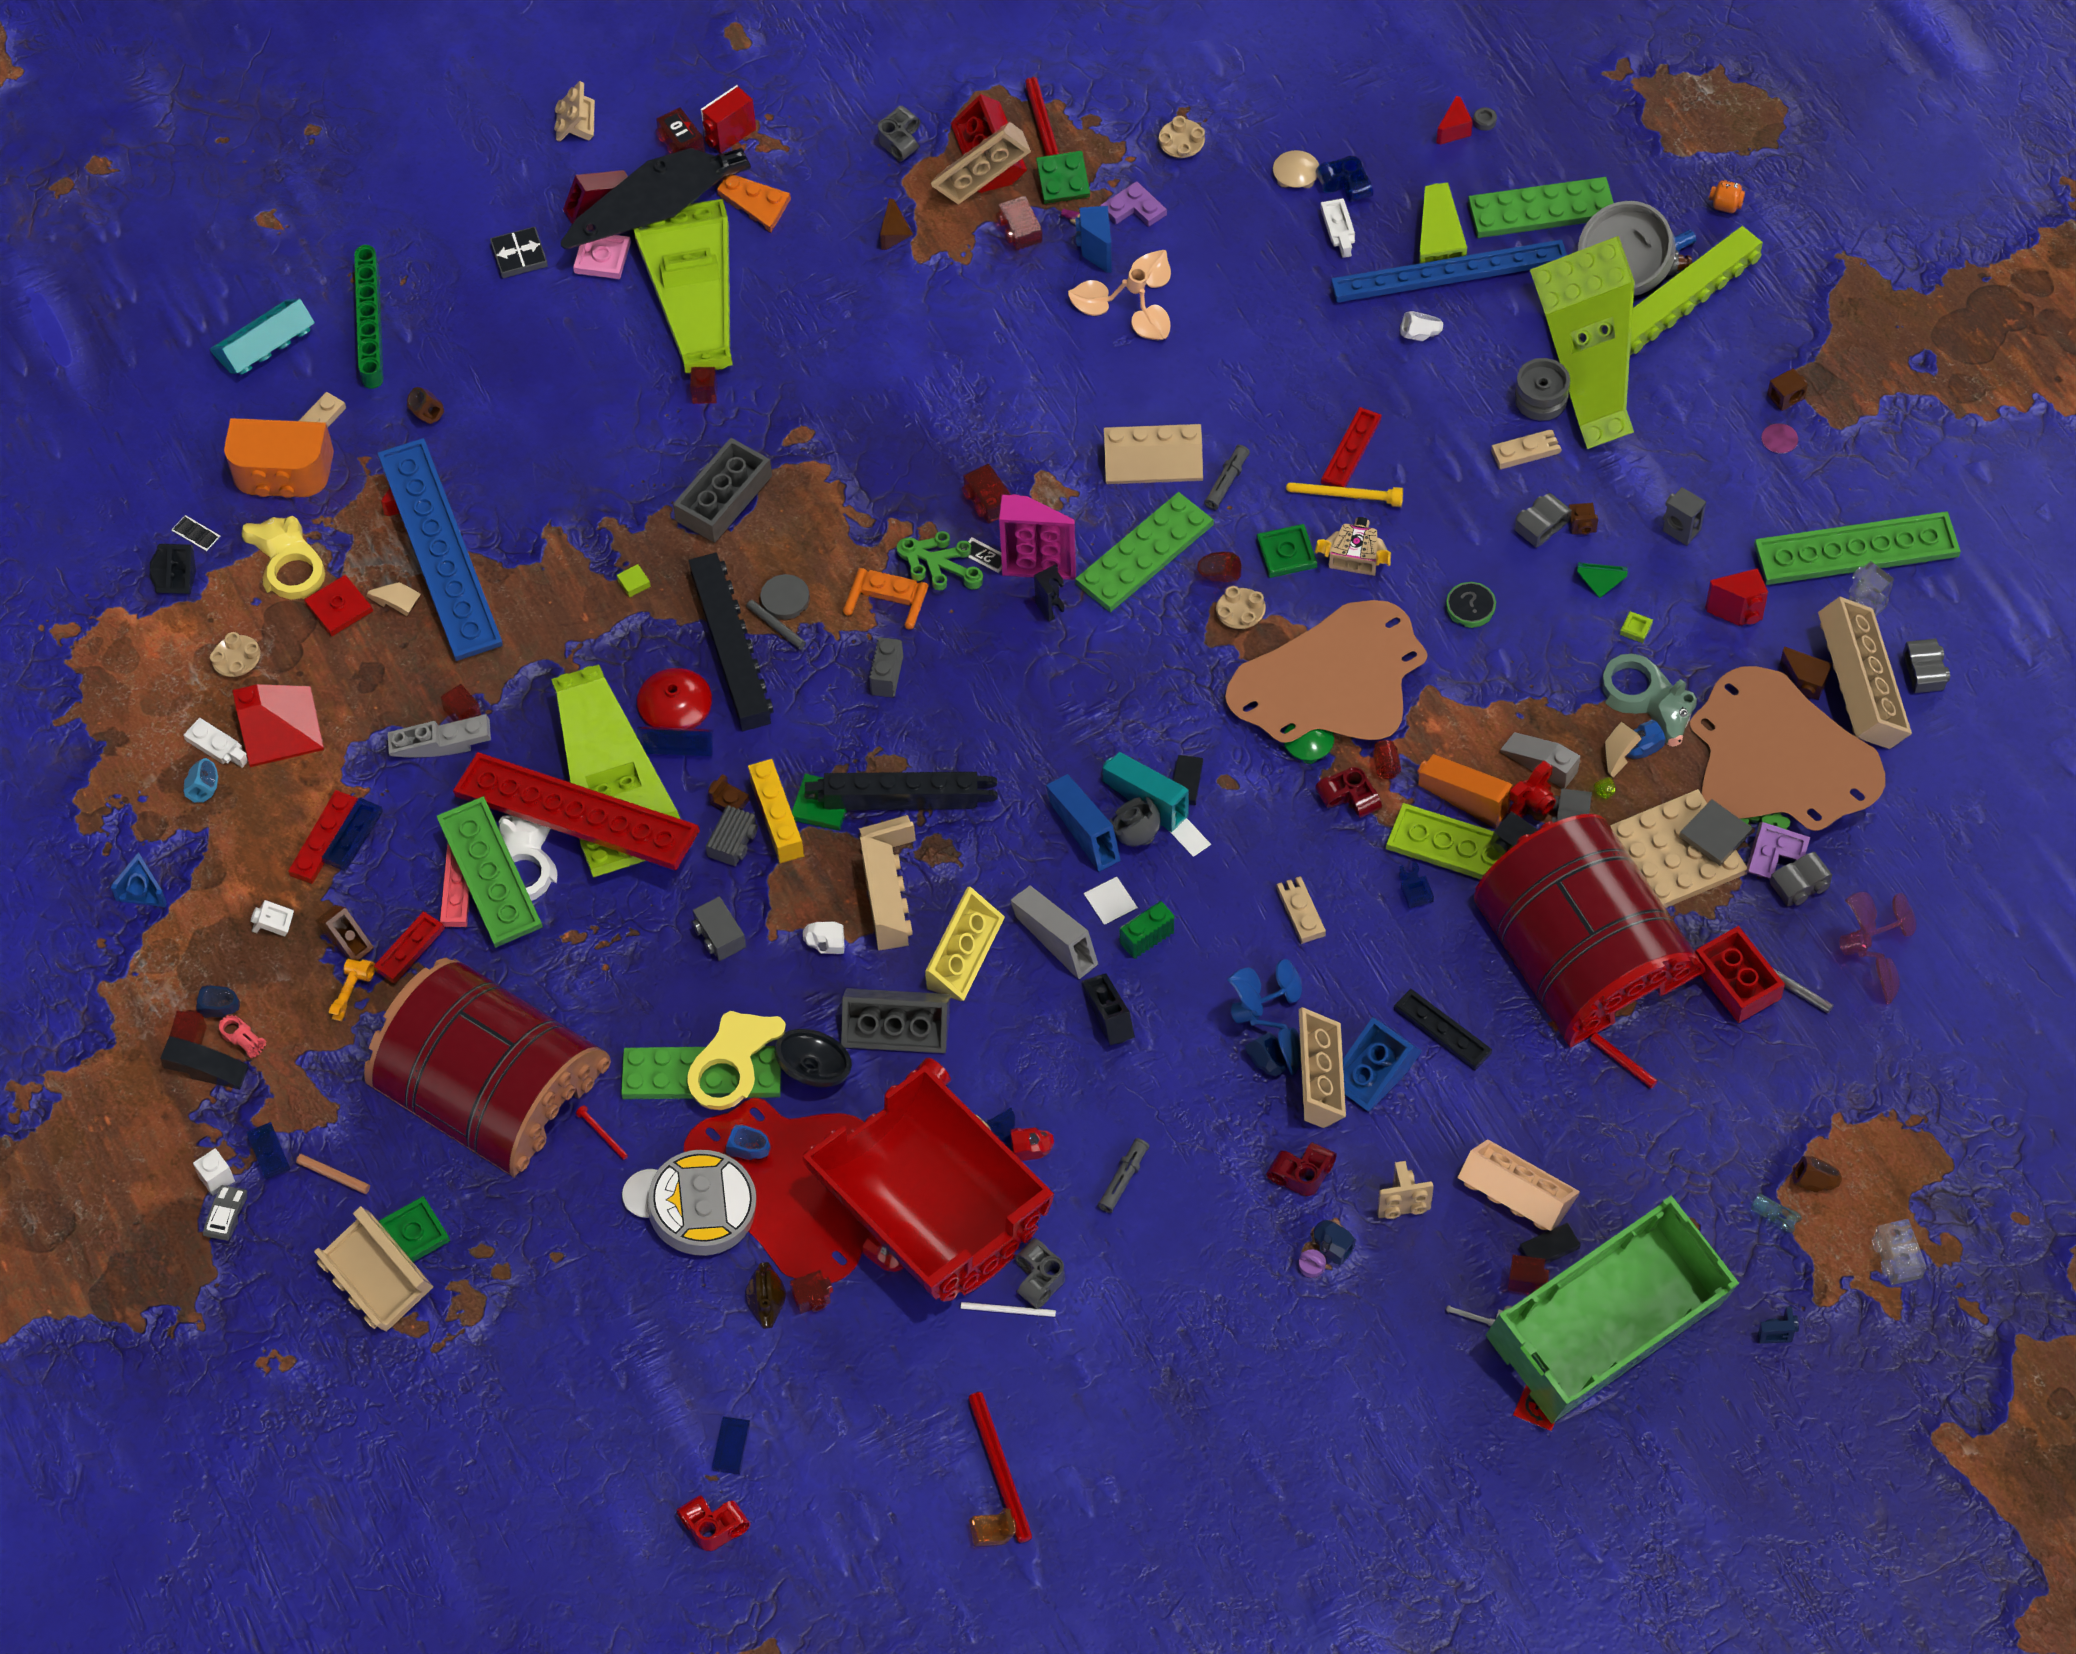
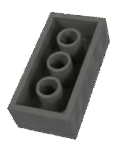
M730 438L673 503L675 520L715 543L772 477L770 459Z

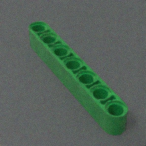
M362 245L355 250L354 254L358 367L363 385L369 389H374L381 386L384 379L380 276L375 249L370 245Z

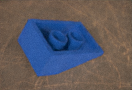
M1372 1017L1343 1058L1345 1095L1370 1112L1404 1077L1422 1050L1382 1021Z

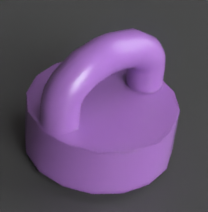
M1314 1249L1302 1252L1299 1258V1270L1301 1273L1309 1278L1320 1276L1326 1267L1324 1255Z

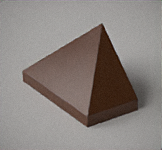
M891 198L888 201L880 233L881 250H887L913 235L895 200Z

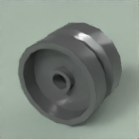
M1536 358L1526 362L1519 369L1517 375V387L1515 390L1517 408L1522 414L1534 420L1543 421L1558 417L1566 408L1570 388L1569 372L1564 365L1548 358Z

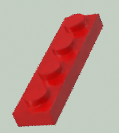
M337 790L334 791L288 870L290 876L311 884L314 883L359 805L357 797Z

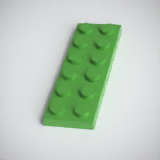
M1606 177L1468 196V204L1477 238L1587 223L1598 211L1614 203Z
M1178 492L1075 578V584L1111 613L1214 525V519Z
M484 796L437 815L436 817L495 948L543 928Z
M764 1046L754 1055L750 1056L755 1080L753 1089L747 1098L781 1096V1067L775 1057V1046ZM706 1047L624 1048L622 1098H693L687 1083L688 1072L695 1058ZM718 1063L712 1065L701 1076L700 1088L711 1097L722 1098L728 1096L736 1090L740 1074L735 1067L729 1064Z

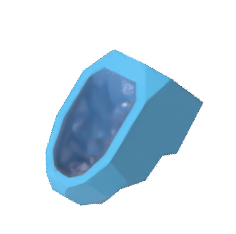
M207 758L201 759L189 769L188 776L184 780L185 797L193 802H205L213 796L217 788L218 773L212 761Z

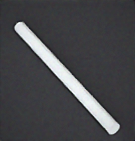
M961 1302V1309L1056 1316V1310Z

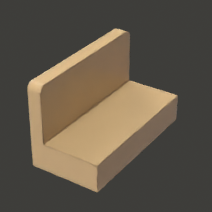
M908 815L859 828L861 837L866 836L890 844L892 847L916 841L915 827L913 822H910Z

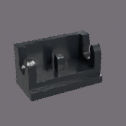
M1056 564L1034 575L1035 603L1049 622L1055 619L1052 606H1058L1059 610L1064 612V603L1059 598V586L1063 587L1064 581L1058 573Z

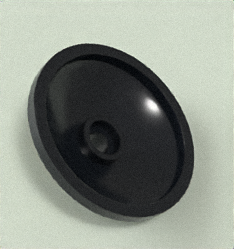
M810 1029L790 1030L785 1032L775 1045L774 1053L780 1067L791 1078L802 1084L812 1087L835 1086L845 1081L851 1071L852 1062L847 1050L837 1040L822 1032Z

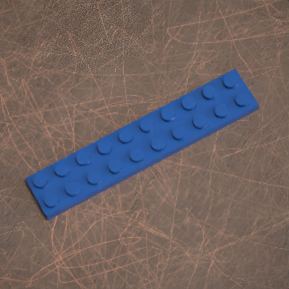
M422 438L378 452V458L455 661L503 646L502 639L425 439Z

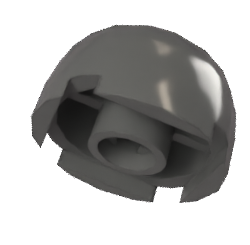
M1138 797L1126 802L1115 811L1117 817L1114 821L1111 818L1109 820L1113 825L1115 837L1127 846H1140L1151 843L1161 825L1160 813L1149 797H1146L1144 801Z

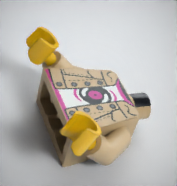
M1357 517L1354 525L1343 524L1340 531L1334 532L1326 540H1317L1314 553L1321 552L1325 554V557H1329L1330 553L1329 568L1375 576L1376 566H1379L1380 563L1388 564L1387 566L1391 565V552L1387 550L1383 540L1377 538V530L1369 528L1370 522L1367 518Z

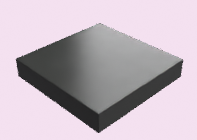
M1711 799L1680 831L1679 837L1720 866L1752 833L1753 828Z

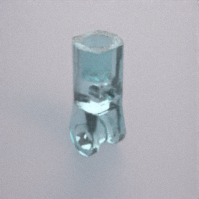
M1762 1193L1757 1195L1751 1206V1210L1774 1222L1788 1233H1793L1796 1222L1798 1223L1802 1220L1798 1212L1775 1202ZM1780 1214H1782L1783 1216H1785V1217H1787V1218H1786V1219H1783L1782 1217H1780Z

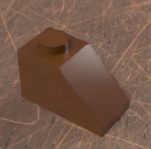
M1784 646L1780 661L1784 673L1806 698L1819 700L1829 678L1832 663Z
M334 905L315 920L329 941L348 959L359 961L374 948L346 907Z

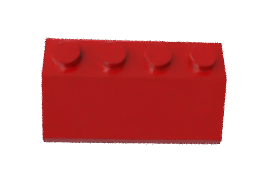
M980 94L950 124L964 155L984 139L998 131L1002 126L1006 125L1008 121L999 101ZM1023 158L977 192L983 193L1012 185L1027 171Z

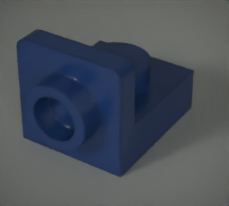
M1792 1306L1786 1307L1783 1316L1784 1321L1768 1319L1760 1323L1758 1331L1759 1344L1792 1342L1794 1333L1799 1331L1798 1316H1793Z

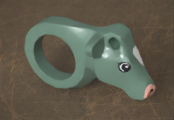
M1622 654L1613 658L1607 664L1602 677V688L1607 697L1605 704L1622 713H1648L1651 719L1657 721L1662 728L1667 745L1673 747L1681 744L1684 730L1697 705V698L1694 693L1685 690L1686 682L1680 679L1673 686L1654 663L1641 655ZM1622 669H1636L1647 676L1650 686L1645 692L1637 695L1624 694L1615 688L1612 683V676Z

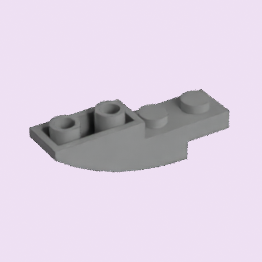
M486 714L443 725H438L436 721L388 732L389 754L396 757L417 758L458 754L471 751L470 745L491 740L490 719Z

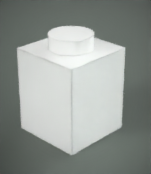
M216 1148L193 1162L199 1178L212 1196L218 1193L221 1185L229 1186L235 1182L230 1167Z

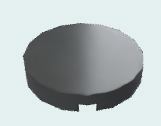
M783 574L775 576L765 583L762 587L760 598L762 607L776 619L787 620L796 618L800 615V612L807 609L810 594L808 586L802 579L795 575Z

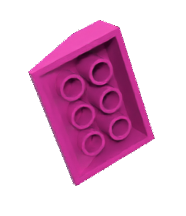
M1017 494L1002 495L999 517L1002 576L1034 577L1035 574L1056 564L1058 573L1063 579L1075 580V520L1028 496Z

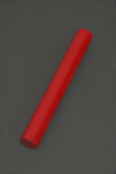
M1598 1033L1592 1035L1590 1041L1648 1087L1652 1089L1657 1084V1079Z

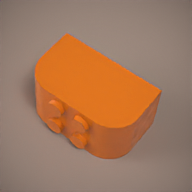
M230 418L224 447L235 486L243 493L262 497L282 496L291 498L309 497L317 494L328 482L334 453L326 422Z

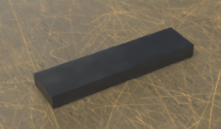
M1411 988L1394 1005V1011L1474 1071L1492 1054V1049Z

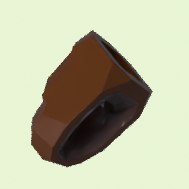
M415 387L408 395L407 406L421 420L431 424L438 421L444 413L442 402L427 389Z
M1802 1156L1794 1169L1792 1179L1794 1184L1800 1188L1818 1192L1839 1187L1842 1176L1840 1171L1829 1163L1813 1156Z

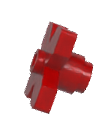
M1544 760L1533 770L1528 780L1520 781L1511 788L1509 799L1514 803L1509 808L1508 815L1512 811L1523 818L1530 808L1542 815H1546L1552 810L1556 799L1553 797L1551 785L1547 781L1552 775L1553 766Z

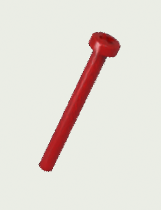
M585 1105L578 1108L576 1116L579 1118L583 1117L612 1149L625 1160L628 1157L626 1152L587 1113L588 1108Z

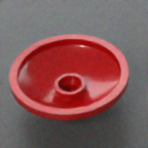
M669 668L653 674L642 684L637 696V707L642 720L652 729L668 734H678L694 729L706 719L712 706L711 690L705 679L694 671L683 668Z

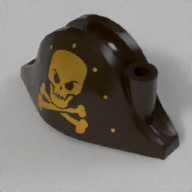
M763 1262L758 1265L746 1288L748 1306L762 1328L766 1329L773 1327L786 1299L784 1284L769 1262Z

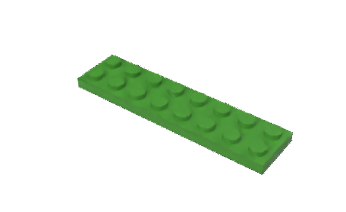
M1948 511L1755 539L1754 542L1766 585L1959 557L1961 552Z

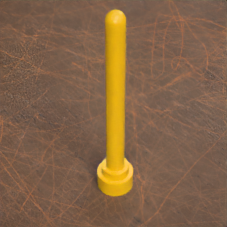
M1291 482L1286 485L1288 492L1387 501V504H1391L1392 507H1402L1403 488L1393 487V489H1388V491Z

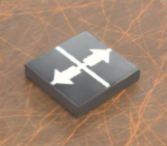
M536 227L490 238L502 278L548 267Z

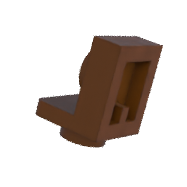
M1593 503L1569 504L1568 508L1572 510L1570 517L1572 534L1585 535L1597 532L1598 515L1595 514Z
M723 774L718 780H714L708 789L710 805L723 812L727 805L743 810L750 800L749 794L728 784L727 776Z

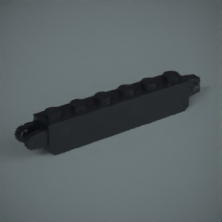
M977 772L824 773V779H818L816 782H805V799L824 802V808L828 810L973 809L977 807V802H993L997 800L998 793L994 790H987V788L990 789L997 786V778L993 776H977Z

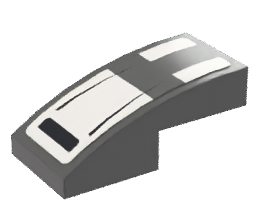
M221 1185L208 1214L203 1236L229 1241L238 1225V1214L247 1200V1190Z

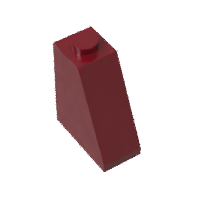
M625 171L575 175L563 208L570 222L573 224L581 214L626 179L628 176Z

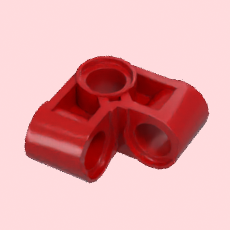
M699 1495L676 1509L686 1529L691 1532L699 1546L706 1551L718 1549L733 1538L745 1533L750 1527L749 1520L736 1501L733 1500L724 1503L717 1510L711 1512L705 1499ZM707 1531L715 1532L710 1537L703 1536V1534Z

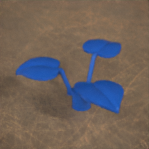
M1280 960L1276 965V979L1281 989L1263 998L1259 994L1261 982L1255 970L1249 967L1237 970L1227 979L1235 988L1241 1002L1232 1004L1231 1014L1234 1021L1238 1024L1250 1021L1252 1026L1258 1024L1280 1028L1281 1030L1278 1032L1279 1045L1290 1074H1295L1301 1065L1300 1034L1294 1027L1288 1029L1286 1024L1258 1020V1018L1263 1014L1261 1003L1285 994L1289 1003L1299 1000L1302 993V982L1296 968L1290 960Z

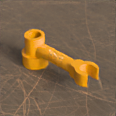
M364 959L361 961L346 960L344 973L348 974L338 999L334 1001L329 1009V1013L333 1014L332 1019L338 1021L344 1019L347 1002L357 981L370 982L375 973L373 967L375 963L373 961Z

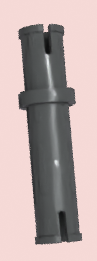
M1237 445L1230 459L1224 462L1223 471L1204 500V504L1212 510L1219 508L1235 477L1239 476L1242 472V465L1250 454L1247 447Z
M1135 1138L1126 1156L1120 1159V1166L1097 1204L1101 1210L1107 1213L1113 1212L1133 1174L1139 1171V1164L1150 1147L1144 1140Z

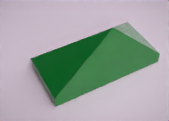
M1580 562L1577 565L1578 573L1599 598L1626 578L1628 574V569L1624 566Z

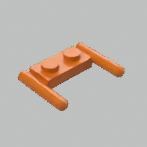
M859 568L843 613L847 616L852 615L860 592L869 597L909 606L912 604L904 624L906 629L911 630L915 626L929 585L925 582L917 583L913 579L873 570L868 572L864 568Z

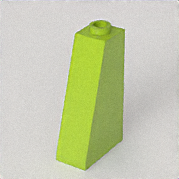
M1448 182L1425 186L1419 264L1467 256V245Z

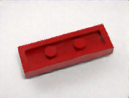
M423 911L373 966L374 970L395 984L445 929L443 923Z

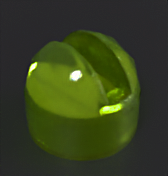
M1612 777L1602 779L1593 785L1597 795L1603 799H1607L1615 794L1616 788Z

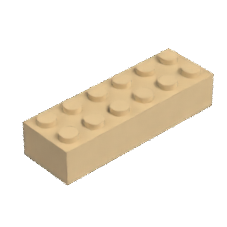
M1839 596L1820 610L1818 614L1821 628L1826 637L1827 648L1833 660V668L1837 673L1840 683L1839 688L1844 696L1846 711L1851 719L1852 731L1861 740L1891 749L1910 736L1912 732L1874 610Z

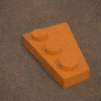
M733 174L724 177L717 189L718 196L736 209H742L749 214L750 219L763 224L770 233L791 200L790 193Z

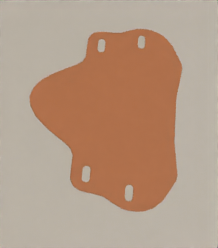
M1378 600L1347 603L1300 636L1269 653L1239 666L1227 686L1225 697L1229 708L1236 716L1260 726L1279 742H1292L1315 729L1327 730L1358 739H1383L1391 736L1398 730L1402 721V678L1405 674L1424 664L1428 655L1425 648L1414 635L1410 618L1397 605L1388 601ZM1394 618L1400 619V622L1391 628L1385 626L1387 622ZM1412 651L1417 653V656L1407 662L1402 661V657ZM1253 701L1258 703V706L1248 712L1243 711V707ZM1290 723H1294L1296 725V727L1288 733L1282 734L1280 732L1281 728L1285 727Z
M1757 666L1739 667L1727 672L1716 682L1708 701L1691 718L1690 726L1692 731L1705 741L1711 750L1703 780L1702 796L1707 803L1713 799L1739 819L1784 812L1792 815L1807 829L1818 831L1826 828L1844 815L1871 806L1881 796L1885 788V771L1876 749L1834 722L1809 701L1782 672ZM1728 683L1732 684L1738 689L1739 693L1732 695L1725 689V685ZM1708 719L1715 725V729L1712 731L1708 730L1701 724V720ZM1857 789L1865 796V799L1862 801L1857 800L1850 794V790ZM1814 809L1822 816V819L1815 821L1807 814V811Z

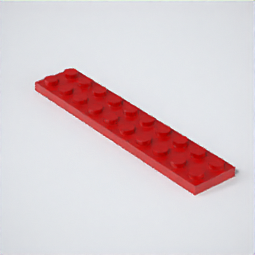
M477 752L453 790L455 797L471 802L484 796L488 807L673 870H677L700 831L697 824Z

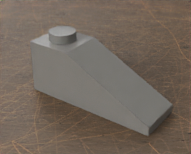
M1514 732L1500 750V753L1531 771L1545 760L1553 766L1552 775L1548 780L1562 789H1565L1578 773L1580 755L1559 743Z

